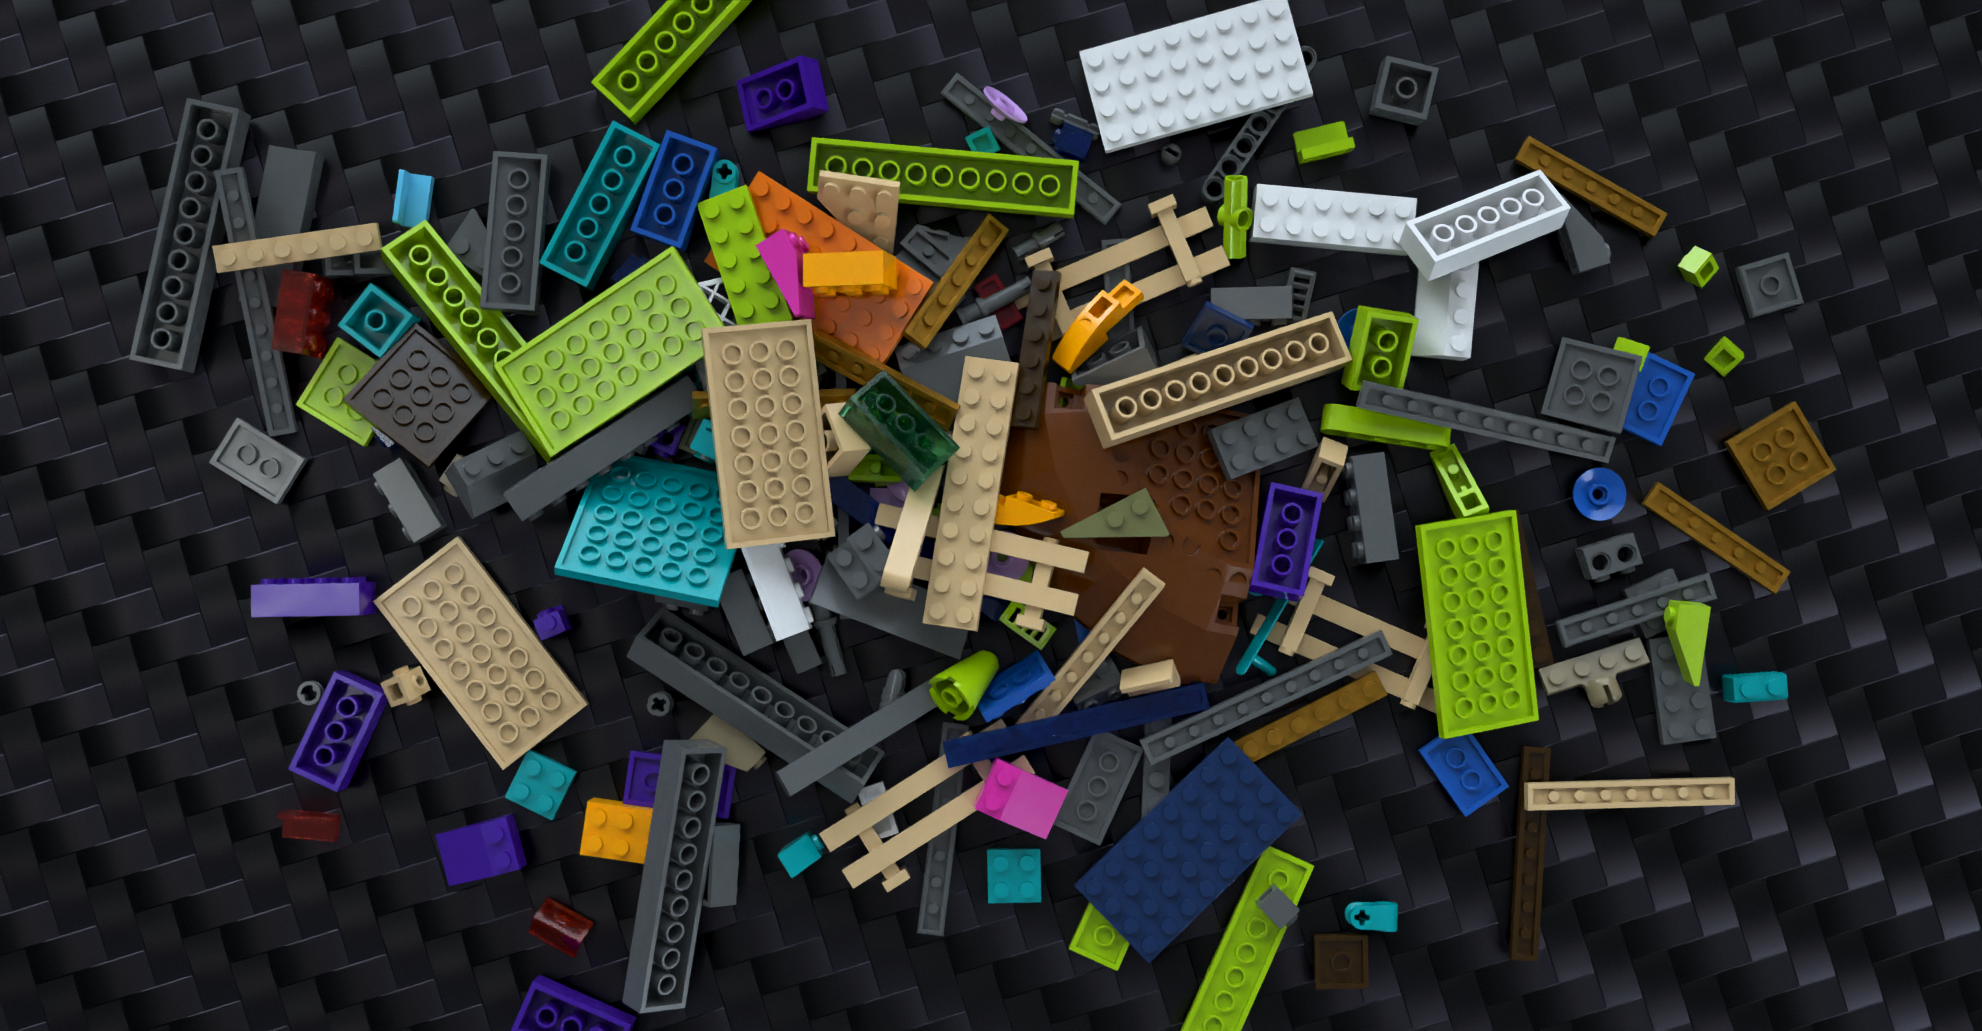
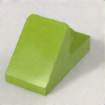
M866 454L848 475V482L875 483V487L902 483L903 456Z

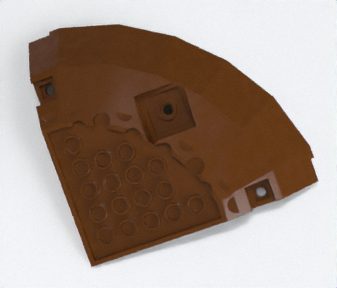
M1045 383L1039 430L1019 429L1010 426L999 494L1006 497L1017 494L1018 491L1026 492L1033 495L1032 499L1036 501L1048 500L1056 503V508L1064 510L1065 513L1062 517L1041 523L1010 525L1013 533L1043 541L1044 537L1059 540V545L1089 552L1085 573L1054 567L1049 586L1050 588L1079 594L1075 614L1072 617L1089 632L1143 567L1163 581L1165 586L1112 649V652L1138 666L1173 659L1181 679L1180 685H1190L1191 680L1216 684L1238 634V603L1247 599L1254 571L1261 469L1226 481L1206 432L1251 414L1221 409L1103 449L1084 398L1092 389L1104 385L1086 384L1082 389L1077 390L1058 386L1057 383ZM1060 398L1064 399L1065 407L1060 406ZM1146 488L1170 534L1166 537L1063 538L1060 531ZM1029 561L1030 565L1035 570L1037 562ZM1218 611L1223 614V620L1218 618Z

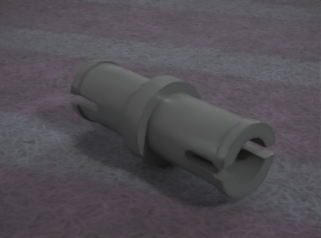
M1055 221L1038 233L1036 231L1033 232L1029 239L1013 247L1012 251L1015 253L1016 259L1022 263L1025 257L1046 249V246L1065 236V232L1062 231L1063 228L1059 222Z

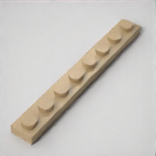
M1143 567L1054 675L1056 680L1039 693L1016 721L1014 727L1036 742L1164 588L1165 583Z
M1735 778L1524 782V809L1528 811L1735 805Z

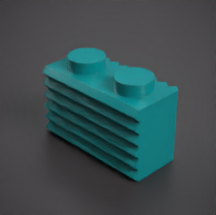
M1775 671L1739 673L1734 675L1724 674L1722 676L1723 699L1732 703L1788 699L1787 675Z

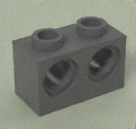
M1623 533L1575 549L1584 579H1594L1595 583L1610 579V574L1619 571L1620 575L1636 570V565L1643 563L1633 533ZM1622 547L1627 553V557L1623 562L1618 558V551ZM1595 556H1599L1602 561L1601 567L1598 570L1592 565Z

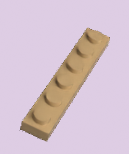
M370 223L212 246L217 273L378 251L383 246L379 224Z

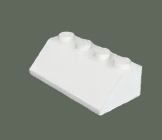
M1479 261L1431 281H1427L1418 269L1414 316L1419 319L1411 356L1458 361L1471 358Z
M785 542L741 548L776 641L811 629V622H814V617L810 607H804L801 599L805 596L800 582L795 583L792 572H795V567L790 556L786 558L782 549L786 547Z

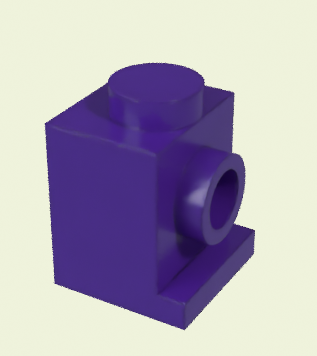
M680 424L670 432L664 429L656 434L658 439L650 444V446L655 447L653 453L667 459L669 454L676 456L679 450L678 446L687 426ZM667 434H672L673 441L670 444L665 442Z
M562 604L539 612L537 615L538 619L533 620L541 640L552 638L572 629Z

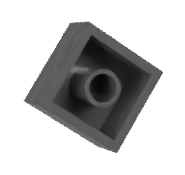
M1386 56L1380 64L1369 114L1420 127L1427 120L1439 68Z

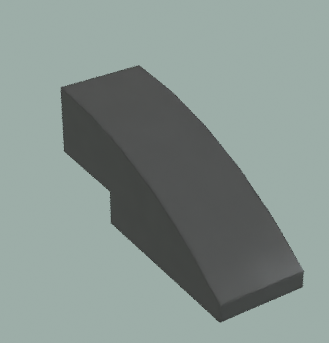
M381 250L322 258L323 278L395 276L382 261Z

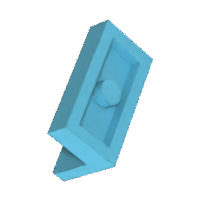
M399 170L392 218L393 223L401 227L413 228L425 219L429 222L434 178L432 176L411 174L406 170Z

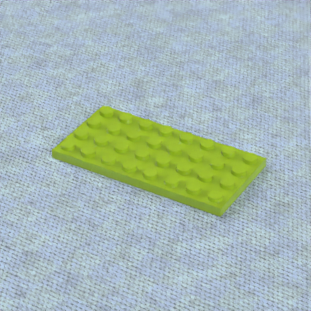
M671 246L495 364L494 367L550 456L555 457L703 359L701 329L724 327L725 325L676 248Z
M1516 510L1416 525L1439 738L1448 739L1538 721L1539 715Z

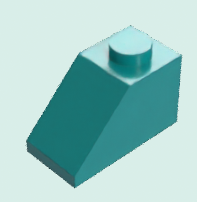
M808 831L784 846L777 856L790 877L793 878L822 857L824 845L817 834L812 835Z

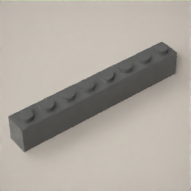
M685 374L504 491L503 495L521 521L527 518L530 521L536 519L544 513L542 508L551 503L553 506H556L567 498L565 493L574 488L577 492L590 483L588 478L596 473L599 477L613 468L611 466L613 462L619 458L622 462L635 454L633 449L641 444L644 447L650 445L658 439L656 434L665 429L667 432L675 429L681 424L679 419L687 414L690 418L693 417L692 391H698L689 376Z

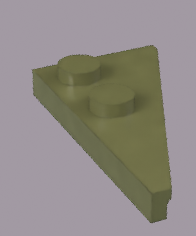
M1146 488L1060 531L1063 538L1166 537L1170 535Z

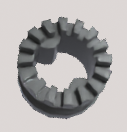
M307 681L299 686L297 696L301 703L313 705L320 702L325 689L320 682ZM309 685L313 686L314 692H317L314 700H310L309 695L305 694V689Z

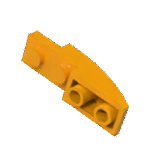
M1125 279L1109 293L1102 290L1083 309L1069 327L1057 346L1052 360L1071 374L1109 340L1106 333L1144 299L1142 291Z
M1018 491L1017 494L1006 497L999 494L995 524L1016 526L1041 523L1062 517L1065 511L1056 508L1057 504L1048 500L1036 501L1032 499L1033 495L1026 492Z

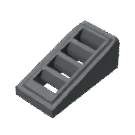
M1294 267L1288 269L1285 286L1305 290V295L1293 293V299L1303 301L1302 306L1293 304L1294 311H1299L1301 314L1300 317L1294 315V321H1287V323L1294 324L1306 320L1317 272ZM1294 277L1306 279L1307 284L1293 282Z

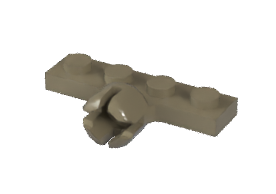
M1639 637L1540 668L1537 673L1546 696L1574 687H1582L1587 693L1591 706L1600 708L1604 707L1603 704L1611 705L1622 697V692L1616 680L1617 674L1647 665L1650 661Z

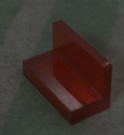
M285 810L277 815V819L283 820V838L338 841L341 814Z
M547 897L534 916L529 933L564 953L575 957L594 922Z

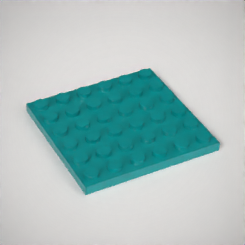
M633 455L623 462L620 458L611 464L613 468L599 477L596 473L590 477V483L586 486L555 564V575L718 608L737 548H725L717 472Z

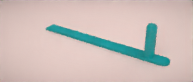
M1315 538L1310 564L1324 543L1323 540ZM1277 598L1237 665L1236 673L1238 675L1245 674L1251 664L1268 676L1276 674V668L1258 656L1257 653L1289 600Z

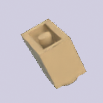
M1323 437L1313 456L1301 489L1323 493L1322 502L1325 503L1344 467L1348 446Z

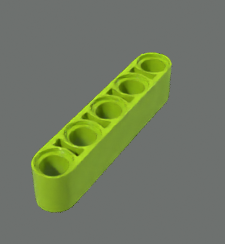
M1341 404L1323 405L1320 432L1323 434L1430 450H1449L1451 428Z

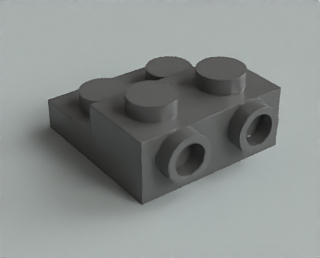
M870 523L865 524L846 538L847 541L827 555L857 600H861L880 586L890 549L883 541L887 538L878 525L873 527Z

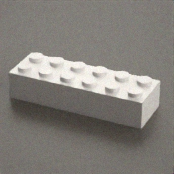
M1538 170L1406 222L1399 243L1426 280L1431 281L1562 228L1571 207L1543 172Z
M1257 184L1253 189L1251 208L1253 222L1250 226L1249 242L1406 256L1408 254L1400 245L1399 240L1406 222L1415 219L1417 198Z

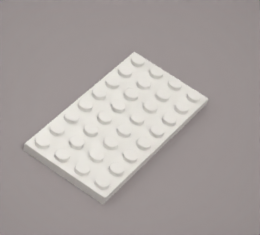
M1260 0L1079 51L1106 154L1313 96L1287 0Z

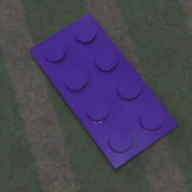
M637 750L630 751L623 804L653 808L662 754ZM726 764L724 765L716 817L729 819L737 768Z

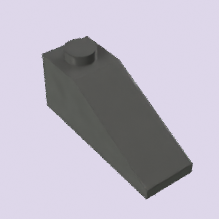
M1560 194L1571 207L1562 228L1558 230L1572 276L1611 263L1609 259L1611 258L1609 245L1604 243L1603 237Z

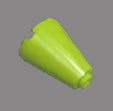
M980 650L935 675L929 681V684L932 685L929 693L934 703L945 714L948 711L955 714L953 718L956 720L968 719L973 714L999 669L997 657L990 651Z

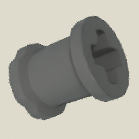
M659 691L648 698L647 709L652 715L659 717L666 715L673 710L674 698L667 691ZM658 699L666 701V704L663 705L664 709L656 707L655 704L658 703Z

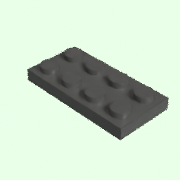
M1299 397L1206 432L1226 481L1319 446Z
M1669 636L1646 639L1660 744L1667 745L1716 738L1705 653L1700 686H1693L1683 680Z
M1095 726L1068 784L1067 790L1069 791L1053 825L1100 846L1140 760L1143 748Z

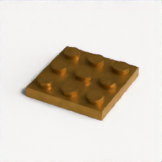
M1795 401L1790 402L1724 442L1764 511L1772 509L1836 470Z

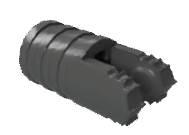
M896 669L889 672L886 686L882 690L883 693L878 710L906 694L904 690L907 674L904 670Z

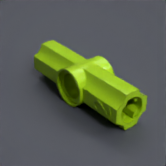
M1243 175L1224 177V204L1220 207L1217 215L1219 225L1224 227L1223 249L1228 259L1246 257V230L1250 228L1253 222V212L1247 207L1248 179L1247 176Z

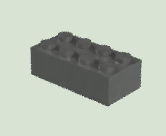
M1384 452L1347 457L1340 475L1342 480H1346L1347 490L1343 491L1345 505L1349 506L1350 509L1347 525L1349 532H1353L1354 543H1351L1353 559L1356 558L1357 563H1374L1399 559Z

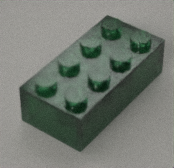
M884 369L850 397L838 413L914 492L942 468L960 449L956 442Z

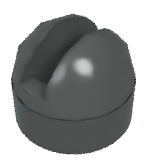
M1174 143L1164 145L1160 152L1161 161L1166 165L1177 164L1182 155L1180 147ZM1166 148L1175 152L1176 154H1178V156L1175 157L1172 154L1166 152Z

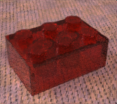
M282 270L271 350L289 355L321 359V354L326 349L325 327H328L330 322L329 301L334 296V286L331 280L313 273Z

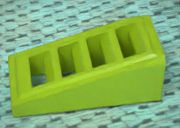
M1011 601L998 620L1042 650L1056 631V628L1047 622V630L1039 641L1035 640L1034 637L1039 631L1033 630L1029 635L1026 633L1027 628L1022 627L1020 629L1015 625L1016 619L1013 623L1009 621L1017 607L1021 609L1019 613L1021 615H1024L1026 607L1021 603Z

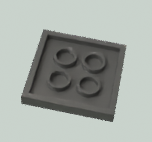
M1562 337L1541 415L1621 435L1643 356Z

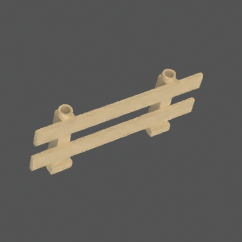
M1173 194L1148 204L1151 218L1158 217L1161 226L1056 270L1062 276L1052 341L1062 338L1075 319L1090 303L1088 302L1070 310L1062 291L1169 245L1177 265L1132 284L1143 293L1144 299L1139 304L1186 284L1188 288L1203 282L1202 277L1230 266L1222 245L1193 257L1187 244L1186 238L1213 227L1206 207L1176 218L1173 211L1177 207ZM1049 247L1025 257L1030 271L1034 269L1053 271L1050 262L1054 261ZM1030 294L1014 301L1018 310L1028 306Z
M879 503L874 524L897 529L903 508ZM931 515L925 536L936 539L939 523L938 516ZM993 530L990 552L1037 563L1032 583L987 573L984 595L1025 604L1024 615L1017 614L1015 625L1044 633L1047 622L1042 620L1043 610L1046 609L1074 616L1079 594L1049 587L1054 567L1085 573L1089 556L1088 551L1059 545V540L1044 537L1043 541ZM918 557L908 593L885 588L884 593L915 601L917 591L911 588L913 580L917 578L929 581L932 559Z
M1310 566L1304 597L1299 602L1288 601V604L1295 606L1288 625L1286 626L1276 621L1266 640L1279 645L1278 651L1293 657L1294 653H1298L1314 660L1338 648L1304 633L1312 614L1362 636L1382 630L1390 648L1417 659L1410 677L1406 678L1374 663L1348 676L1357 679L1375 670L1386 692L1401 698L1400 704L1414 710L1416 706H1420L1436 713L1434 689L1427 687L1432 675L1428 635L1426 639L1420 638L1321 595L1324 586H1331L1335 576ZM1257 613L1249 633L1256 635L1266 616Z
M999 719L976 735H973L971 730L957 738L960 745L865 805L860 806L858 802L853 803L844 810L847 815L846 817L819 833L830 852L859 835L868 849L869 853L842 869L853 889L880 871L884 875L882 884L887 892L910 879V874L904 865L899 868L896 861L977 811L973 804L992 765L986 754L1013 737L1002 719ZM1025 755L1011 762V764L1035 774ZM973 763L983 781L883 843L873 827L874 824Z

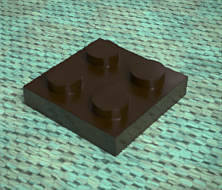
M1366 933L1313 934L1314 988L1369 989L1368 935Z

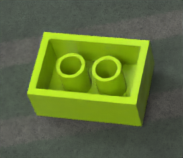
M1358 305L1349 345L1352 361L1345 365L1341 383L1350 390L1360 391L1363 380L1403 389L1419 319L1410 313Z

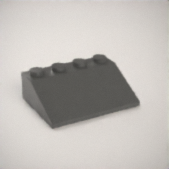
M995 315L936 333L923 351L912 342L896 346L894 349L903 375L958 403L965 356L1011 362ZM915 414L920 429L934 425L929 420Z

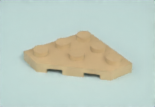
M820 170L817 199L840 223L893 255L901 182Z

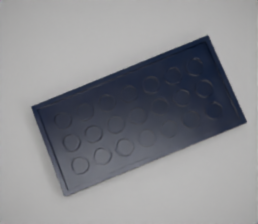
M1226 736L1098 860L1074 886L1139 954L1150 963L1281 836L1302 813L1239 747Z

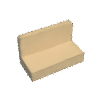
M1173 659L1122 670L1120 691L1121 693H1128L1129 697L1179 687L1181 679Z

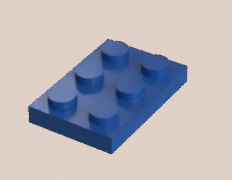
M1648 352L1642 370L1638 372L1622 429L1656 446H1662L1695 374Z
M1036 650L996 675L977 706L986 722H989L992 719L1001 717L1011 707L1022 704L1035 692L1046 689L1056 679L1039 651Z
M1473 734L1442 739L1437 736L1417 750L1465 817L1509 787Z

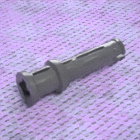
M1026 276L1024 279L984 299L978 297L974 303L962 309L956 308L955 311L962 325L990 317V313L1030 294L1031 281Z
M807 601L808 605L812 606L815 622H813L814 627L819 629L830 676L846 674L847 670L834 625L837 621L836 616H833L831 610Z

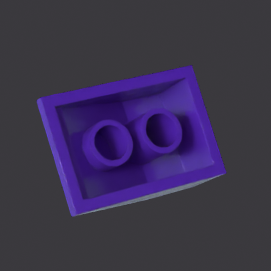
M800 55L736 81L747 132L807 120L829 111L818 60Z
M513 813L435 835L449 886L519 870L527 865Z

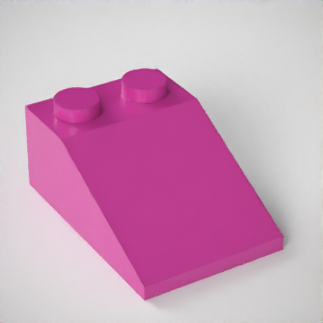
M781 229L755 246L794 315L799 318L813 320L815 319L814 294L811 289L803 287V254H808L810 246L803 236L799 237L795 232L792 233Z
M995 756L973 806L976 810L1046 839L1069 790Z

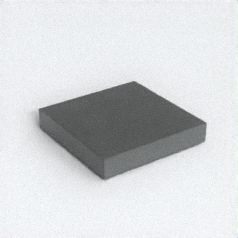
M1789 252L1735 268L1749 318L1804 303Z

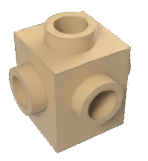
M408 665L392 671L393 677L380 683L391 707L406 703L407 706L415 704L422 700V694L431 690L420 666L409 669Z

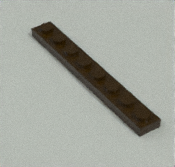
M1522 746L1508 957L1511 960L1538 962L1547 810L1528 811L1524 809V782H1549L1551 748Z

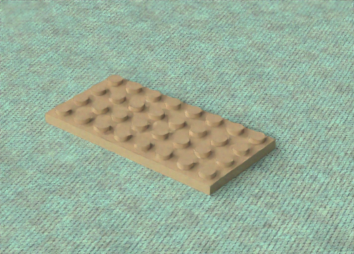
M811 319L702 328L701 338L725 548L734 549L835 537Z
M457 536L373 601L502 770L506 769L589 705L585 697L460 536Z

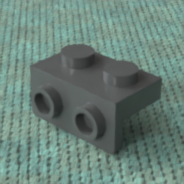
M1110 655L1103 660L1073 696L1080 714L1092 712L1099 705L1109 700H1116L1123 695L1120 691L1121 675Z

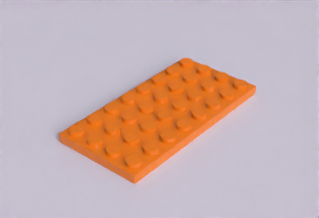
M758 171L749 186L766 239L779 230L785 229L792 233L795 232L799 237L803 236L810 246L808 253L883 250L760 171ZM711 249L704 262L719 271ZM897 259V290H889L888 295H873L872 292L862 291L861 296H847L846 293L836 292L835 297H821L820 294H814L815 319L811 320L812 332L814 333L819 329L871 358L886 364L903 337L902 332L922 306L935 283ZM792 312L794 320H804L803 318L796 317Z

